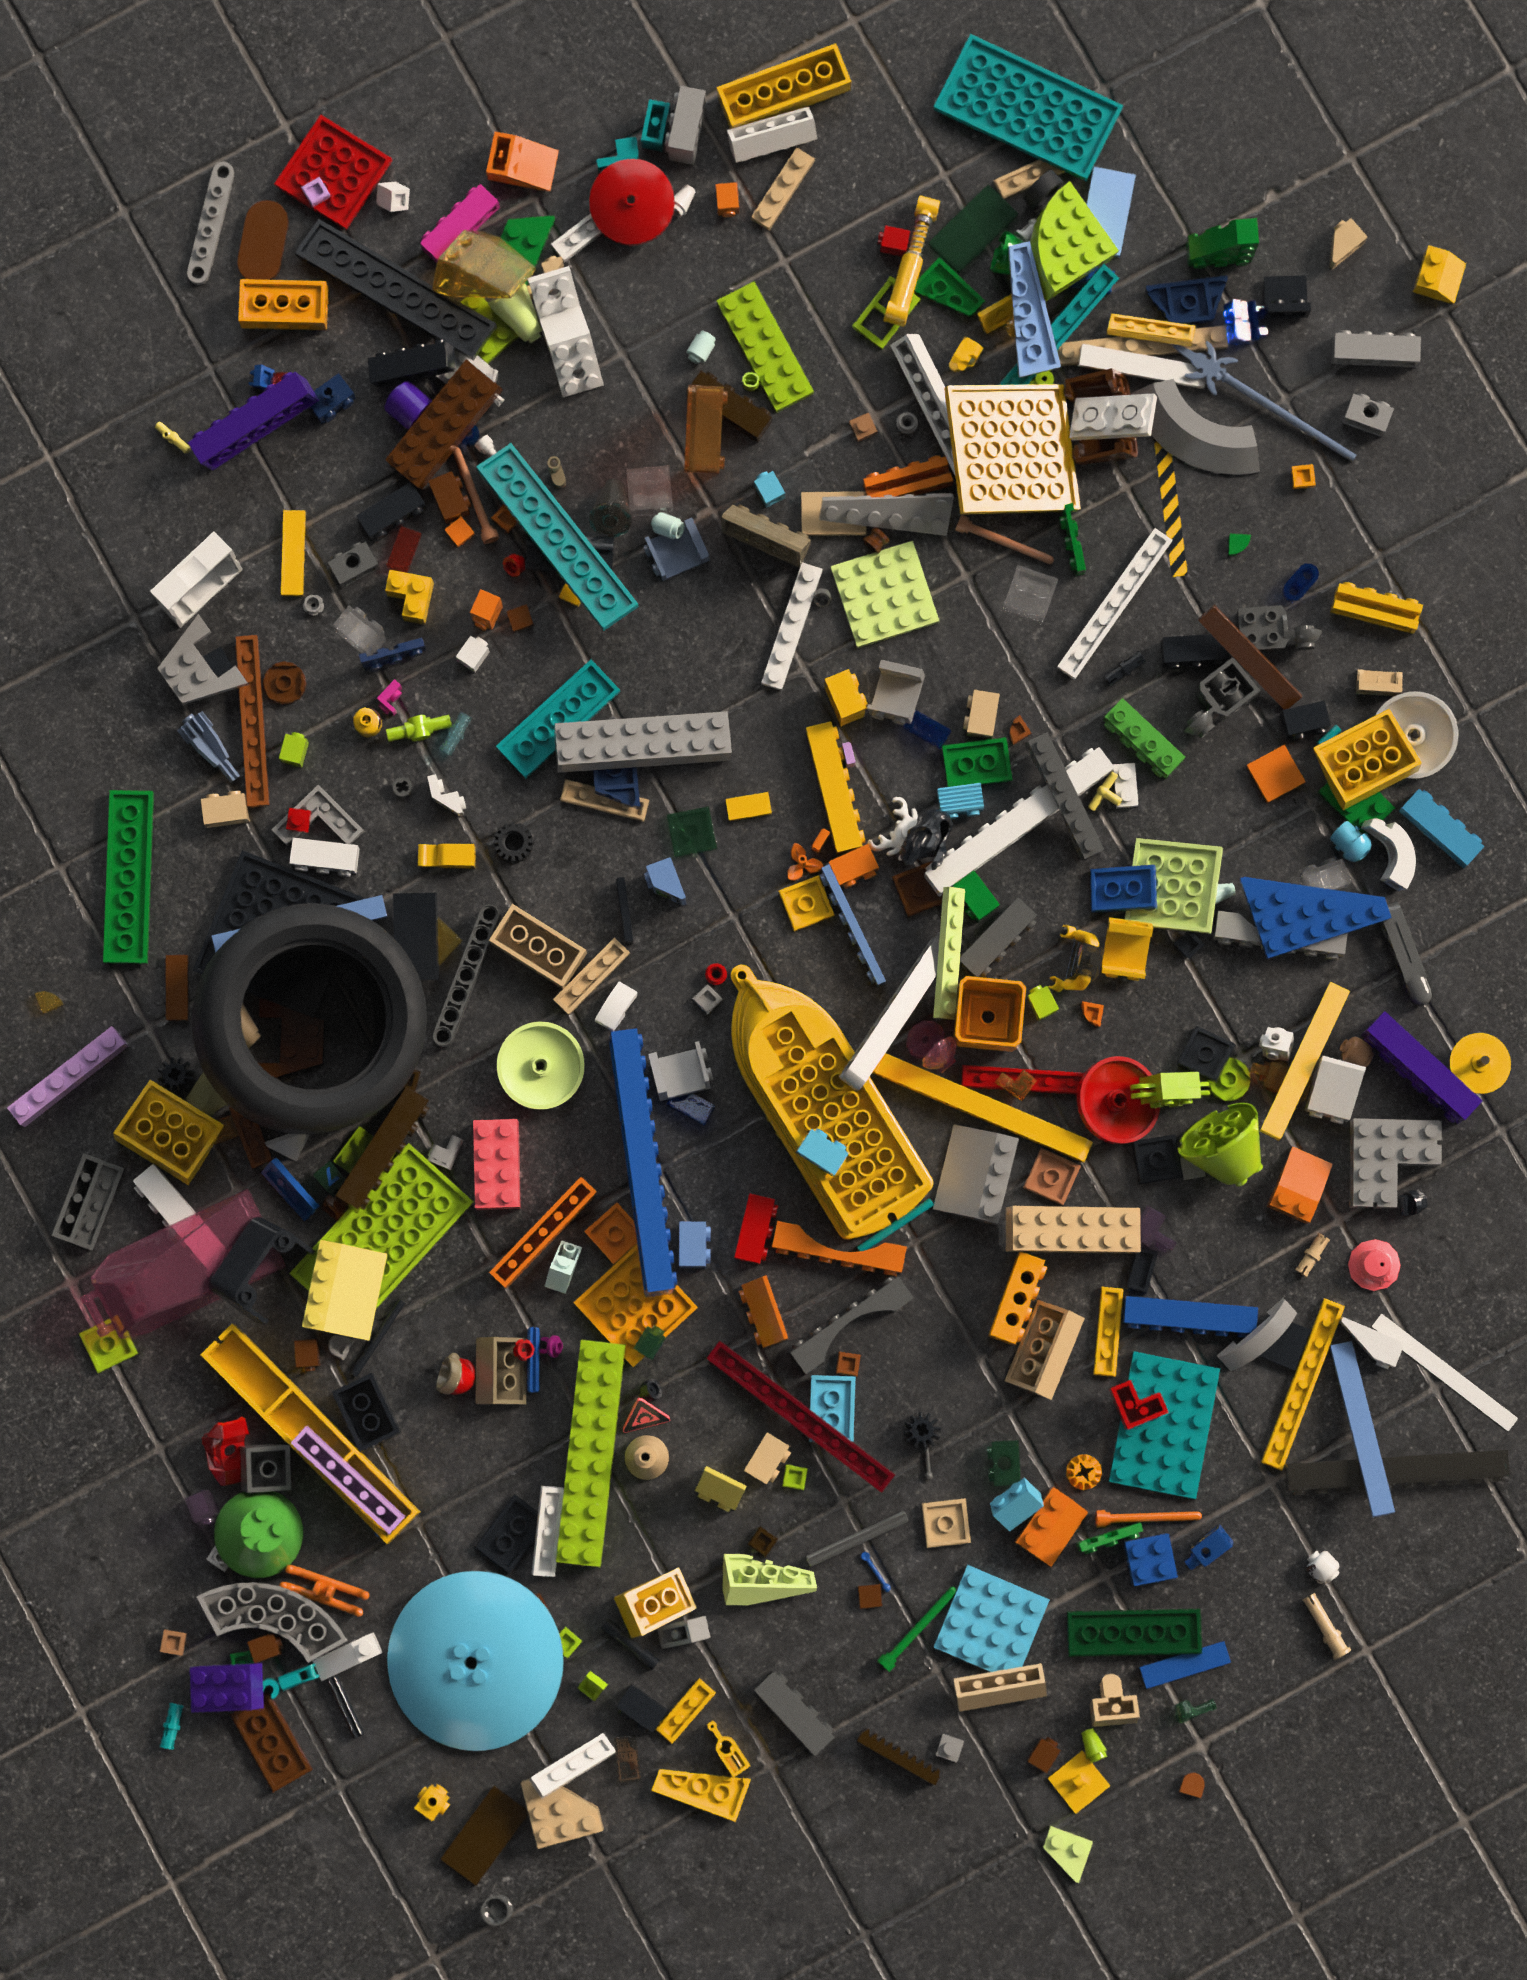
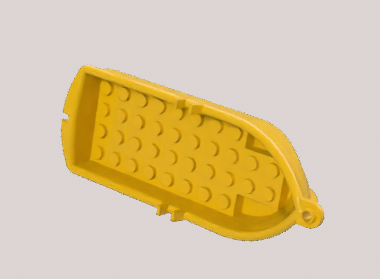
M746 965L734 967L731 972V980L738 990V995L734 1004L731 1024L733 1051L741 1075L765 1113L767 1121H770L776 1131V1136L781 1139L840 1237L850 1240L891 1225L890 1220L887 1218L889 1213H893L897 1220L915 1208L932 1189L933 1179L870 1076L857 1092L839 1078L855 1052L831 1016L806 995L781 984L757 980L751 969ZM743 972L746 976L745 979H739L738 973ZM818 1128L828 1135L827 1139L834 1143L836 1140L847 1147L845 1151L849 1154L834 1176H831L796 1153L811 1129L815 1131Z

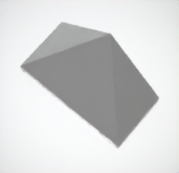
M287 1134L269 1140L265 1144L268 1148L297 1161L310 1134Z

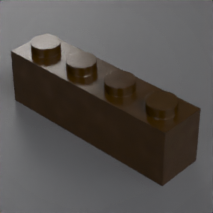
M700 371L686 391L688 398L757 443L772 423L771 413L761 406L760 408L752 404L753 401L745 395L740 396L736 394L732 386L727 383L721 384L717 381V377L708 371L706 373Z

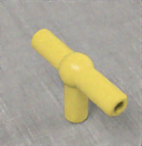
M161 422L155 425V429L169 443L177 446L185 454L190 452L191 447L180 439L176 432H172Z
M1110 772L1104 783L1098 787L1096 795L1088 805L1089 809L1095 811L1103 798H1106L1116 806L1121 804L1122 799L1109 790L1118 777L1116 773Z

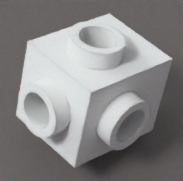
M1268 1027L1266 1034H1262L1259 1047H1262L1263 1056L1270 1060L1289 1061L1294 1045V1036L1292 1032L1285 1031L1282 1028Z

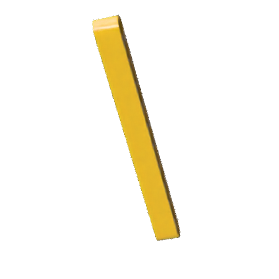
M886 1053L872 1072V1074L1085 1163L1093 1144L1092 1141Z

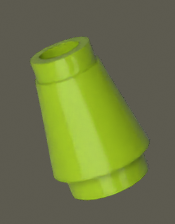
M1094 1728L1081 1732L1086 1759H1089L1090 1763H1094L1106 1758L1107 1749L1094 1731Z

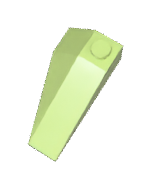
M724 1554L723 1594L725 1605H752L815 1592L817 1586L814 1572L788 1565L783 1568L772 1565L773 1561L766 1560L765 1563L753 1560V1556L746 1554Z

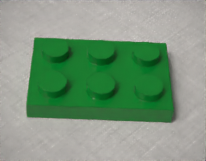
M1007 737L942 746L947 787L975 783L986 785L1013 780Z
M1328 783L1318 791L1345 821H1349L1354 827H1359L1358 831L1362 834H1369L1361 829L1365 820L1378 818L1383 821L1395 809L1380 792L1342 810Z

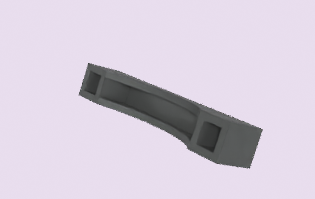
M1048 732L1024 743L1034 765L1046 782L1060 810L1071 842L1080 860H1084L1104 850Z
M891 1276L882 1283L884 1286L877 1292L875 1289L864 1295L866 1300L862 1303L854 1302L846 1308L847 1313L840 1317L837 1314L828 1321L830 1324L823 1330L821 1327L810 1333L811 1339L806 1342L802 1339L792 1346L793 1351L790 1354L805 1375L824 1362L832 1340L849 1322L872 1312H896L914 1299L900 1277L894 1279Z

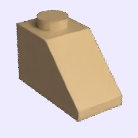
M1352 218L1347 222L1343 220L1334 227L1335 232L1332 236L1330 268L1332 270L1366 242L1367 236Z

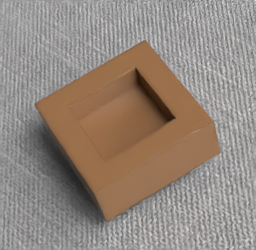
M869 413L849 421L857 442L876 435L878 432Z
M164 1630L160 1652L183 1656L187 1633Z

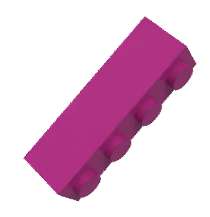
M481 184L477 188H471L466 194V198L462 202H457L452 207V212L447 217L443 216L437 222V227L432 232L428 231L423 235L420 242L421 249L437 265L441 266L500 208L499 201Z

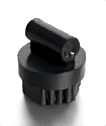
M1420 1189L1406 1191L1403 1195L1399 1196L1400 1215L1402 1216L1419 1214L1428 1207L1427 1197Z

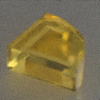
M46 991L35 993L44 1014L64 1005L62 1000L53 993Z

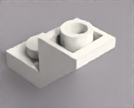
M436 774L427 776L433 800L459 817L464 816L463 809H466L464 797H459L458 791L441 795L442 792H445L442 779L438 780Z

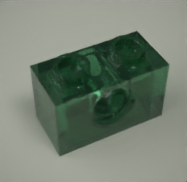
M1019 1440L991 1442V1446H987L988 1460H992V1468L988 1469L989 1482H993V1486H1007L1021 1480ZM1001 1457H1006L1010 1461V1466L1006 1470L998 1467V1460Z

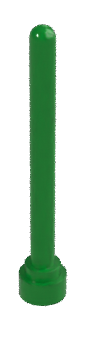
M950 1587L890 1653L882 1654L877 1659L888 1672H891L895 1667L894 1664L897 1662V1657L955 1596L957 1592L955 1587Z

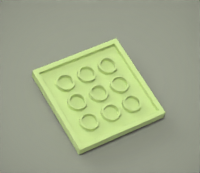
M913 541L881 550L879 554L875 552L831 566V571L857 648L939 623V618Z
M1136 838L1132 866H1156L1157 909L1126 911L1125 920L1152 923L1153 928L1211 934L1223 848Z

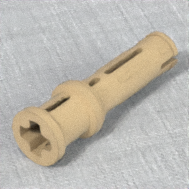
M1313 1593L1303 1599V1602L1323 1633V1642L1327 1643L1330 1647L1333 1659L1336 1660L1350 1652V1647L1345 1645L1340 1636L1342 1634L1341 1631L1335 1630L1316 1594Z

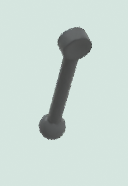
M926 1442L927 1447L924 1450L926 1473L924 1477L927 1480H931L933 1474L930 1470L928 1442Z

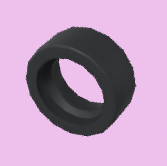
M1049 170L1032 184L1024 194L1023 200L1033 210H1038L1056 194L1063 181L1053 170Z

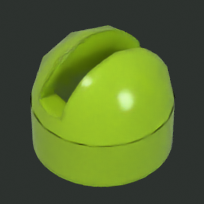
M748 372L743 376L742 385L745 390L754 391L758 388L759 376L756 373Z

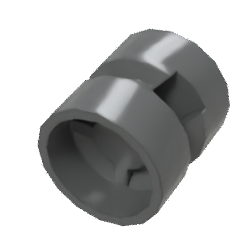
M504 1895L491 1896L482 1904L481 1916L489 1925H501L512 1917L514 1911L513 1904Z

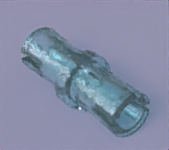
M459 712L452 728L448 729V735L439 750L452 756L459 741L463 740V734L472 720L469 715Z

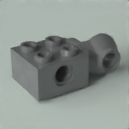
M1282 605L1238 608L1236 613L1237 628L1262 654L1283 653L1287 645H1295L1296 650L1300 651L1311 650L1315 648V643L1322 634V630L1314 629L1312 625L1297 626L1293 628L1294 630L1288 631L1287 615Z
M1234 657L1199 683L1196 688L1197 697L1207 712L1200 710L1187 721L1189 726L1184 732L1189 735L1199 736L1201 739L1215 728L1213 724L1215 721L1224 722L1258 695L1260 689Z

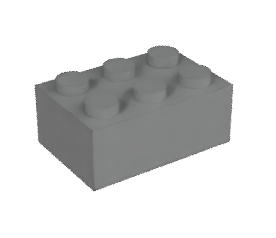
M680 86L679 93L675 92L673 105L675 113L671 112L669 132L671 133L666 134L665 152L668 153L670 161L694 165L706 108V90Z

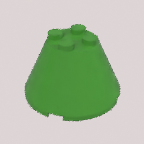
M275 1491L241 1492L231 1498L218 1514L214 1528L216 1549L224 1563L238 1574L251 1578L273 1576L283 1571L287 1565H290L300 1551L303 1541L301 1517L295 1506L286 1497Z

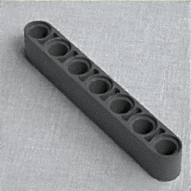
M485 905L479 912L434 1029L433 1040L441 1048L451 1046L455 1039L491 945L489 939L499 924L500 913L494 905ZM487 911H494L496 916L493 920L487 921L484 919V914ZM486 931L488 937L484 941H479L476 939L477 933ZM472 951L480 953V958L477 961L469 960L468 957ZM470 971L472 973L470 981L465 982L461 980L463 972ZM458 991L465 994L461 1002L453 1000V995ZM451 1011L457 1014L456 1020L454 1022H447L445 1019L446 1014ZM441 1032L449 1033V1039L441 1043L437 1039L438 1035Z

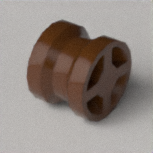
M876 527L872 528L869 536L863 538L865 545L878 554L881 552V547L890 542L889 538Z

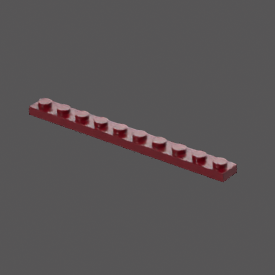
M722 1341L718 1342L706 1358L881 1493H883L896 1474Z

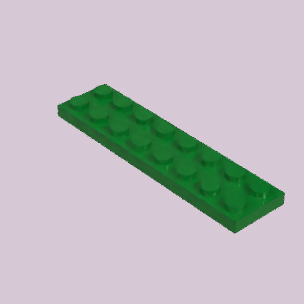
M109 790L104 963L148 964L154 810L153 791Z

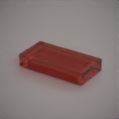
M401 526L386 565L387 568L408 573L422 533Z

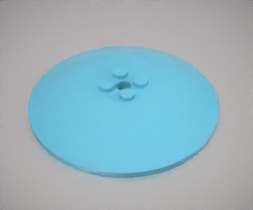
M465 1571L442 1577L430 1583L413 1596L400 1613L393 1627L387 1656L390 1684L394 1696L407 1718L431 1739L452 1748L469 1751L490 1750L508 1745L534 1729L546 1716L557 1697L564 1664L563 1648L557 1626L540 1599L513 1579L484 1571ZM468 1657H474L477 1660L475 1669L467 1667L466 1659Z

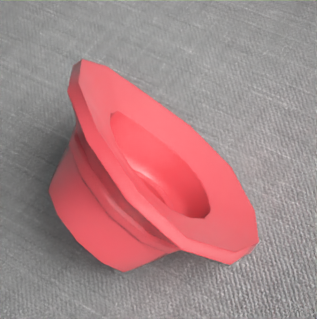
M1376 1239L1361 1242L1351 1252L1348 1263L1351 1278L1361 1288L1372 1291L1388 1288L1397 1280L1401 1266L1398 1254L1387 1242Z

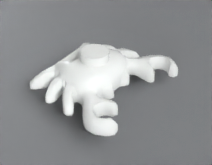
M901 797L892 799L893 803L898 802L901 804V808L894 809L893 814L902 817V820L897 821L895 824L896 828L890 832L891 840L886 839L880 834L878 836L881 842L880 845H874L872 840L868 841L871 850L882 851L892 847L894 849L886 853L887 856L900 852L901 846L907 837V831L918 822L916 809L911 810L912 817H910L907 803Z

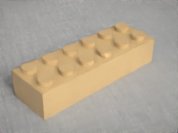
M1006 1207V1252L1138 1253L1141 1252L1140 1208Z

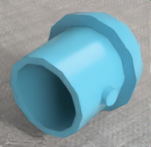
M1346 821L1332 834L1330 840L1336 845L1335 848L1338 851L1341 850L1344 853L1343 858L1356 862L1363 859L1369 853L1372 844L1367 833L1362 834L1358 831L1359 827H1354L1349 821Z

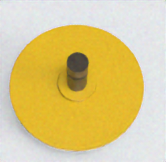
M1474 1033L1465 1036L1457 1042L1450 1055L1451 1072L1476 1094H1486L1497 1090L1505 1083L1510 1073L1511 1059L1507 1048L1499 1039L1489 1034Z

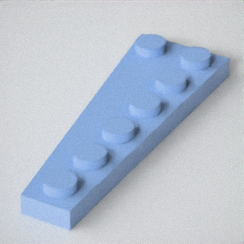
M1030 241L1009 246L1008 254L1018 376L1021 378L1058 369L1061 365Z

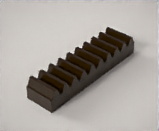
M868 1728L861 1731L857 1738L858 1742L931 1784L936 1785L940 1778V1770L938 1768L931 1771L932 1765L930 1763L924 1767L923 1759L916 1762V1755L913 1754L908 1758L909 1752L905 1750L903 1753H900V1746L892 1749L893 1742L890 1741L885 1745L884 1737L877 1740V1733L874 1732L869 1736L870 1730Z

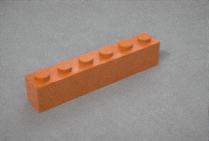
M580 1177L489 1273L507 1289L598 1194L597 1191Z

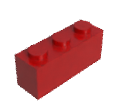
M749 1193L734 1259L759 1265L761 1260H766L768 1248L764 1246L766 1239H771L773 1226H769L771 1217L776 1218L778 1205L774 1204L775 1199Z

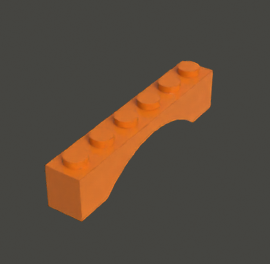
M777 1221L772 1248L776 1249L778 1254L789 1255V1252L798 1253L797 1257L810 1260V1257L814 1256L819 1257V1262L832 1264V1260L840 1261V1266L853 1268L855 1264L862 1266L864 1271L875 1272V1269L884 1270L885 1275L895 1277L897 1273H902L907 1249L906 1246L885 1242L865 1251H837L814 1241L799 1225Z

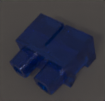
M1232 299L1223 306L1225 324H1229L1226 326L1228 345L1251 344L1268 336L1266 325H1259L1258 319L1265 317V306L1256 305V300L1241 302L1238 299Z

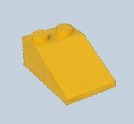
M679 1568L614 1597L631 1638L642 1636L697 1609Z

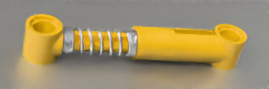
M919 196L914 214L916 217L915 226L913 227L914 231L911 233V241L908 243L909 247H907V251L901 259L891 298L885 312L884 322L902 327L905 326L910 303L923 263L921 252L924 251V241H927V231L930 230L931 223L936 220L940 206L939 200Z

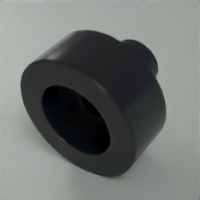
M655 1379L646 1380L641 1384L640 1398L648 1402H654L661 1398L662 1389Z

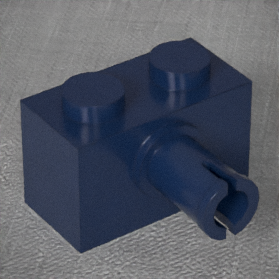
M338 373L314 391L319 401L309 408L322 424L325 421L330 422L337 416L336 413L341 409L345 410L352 406L356 397Z

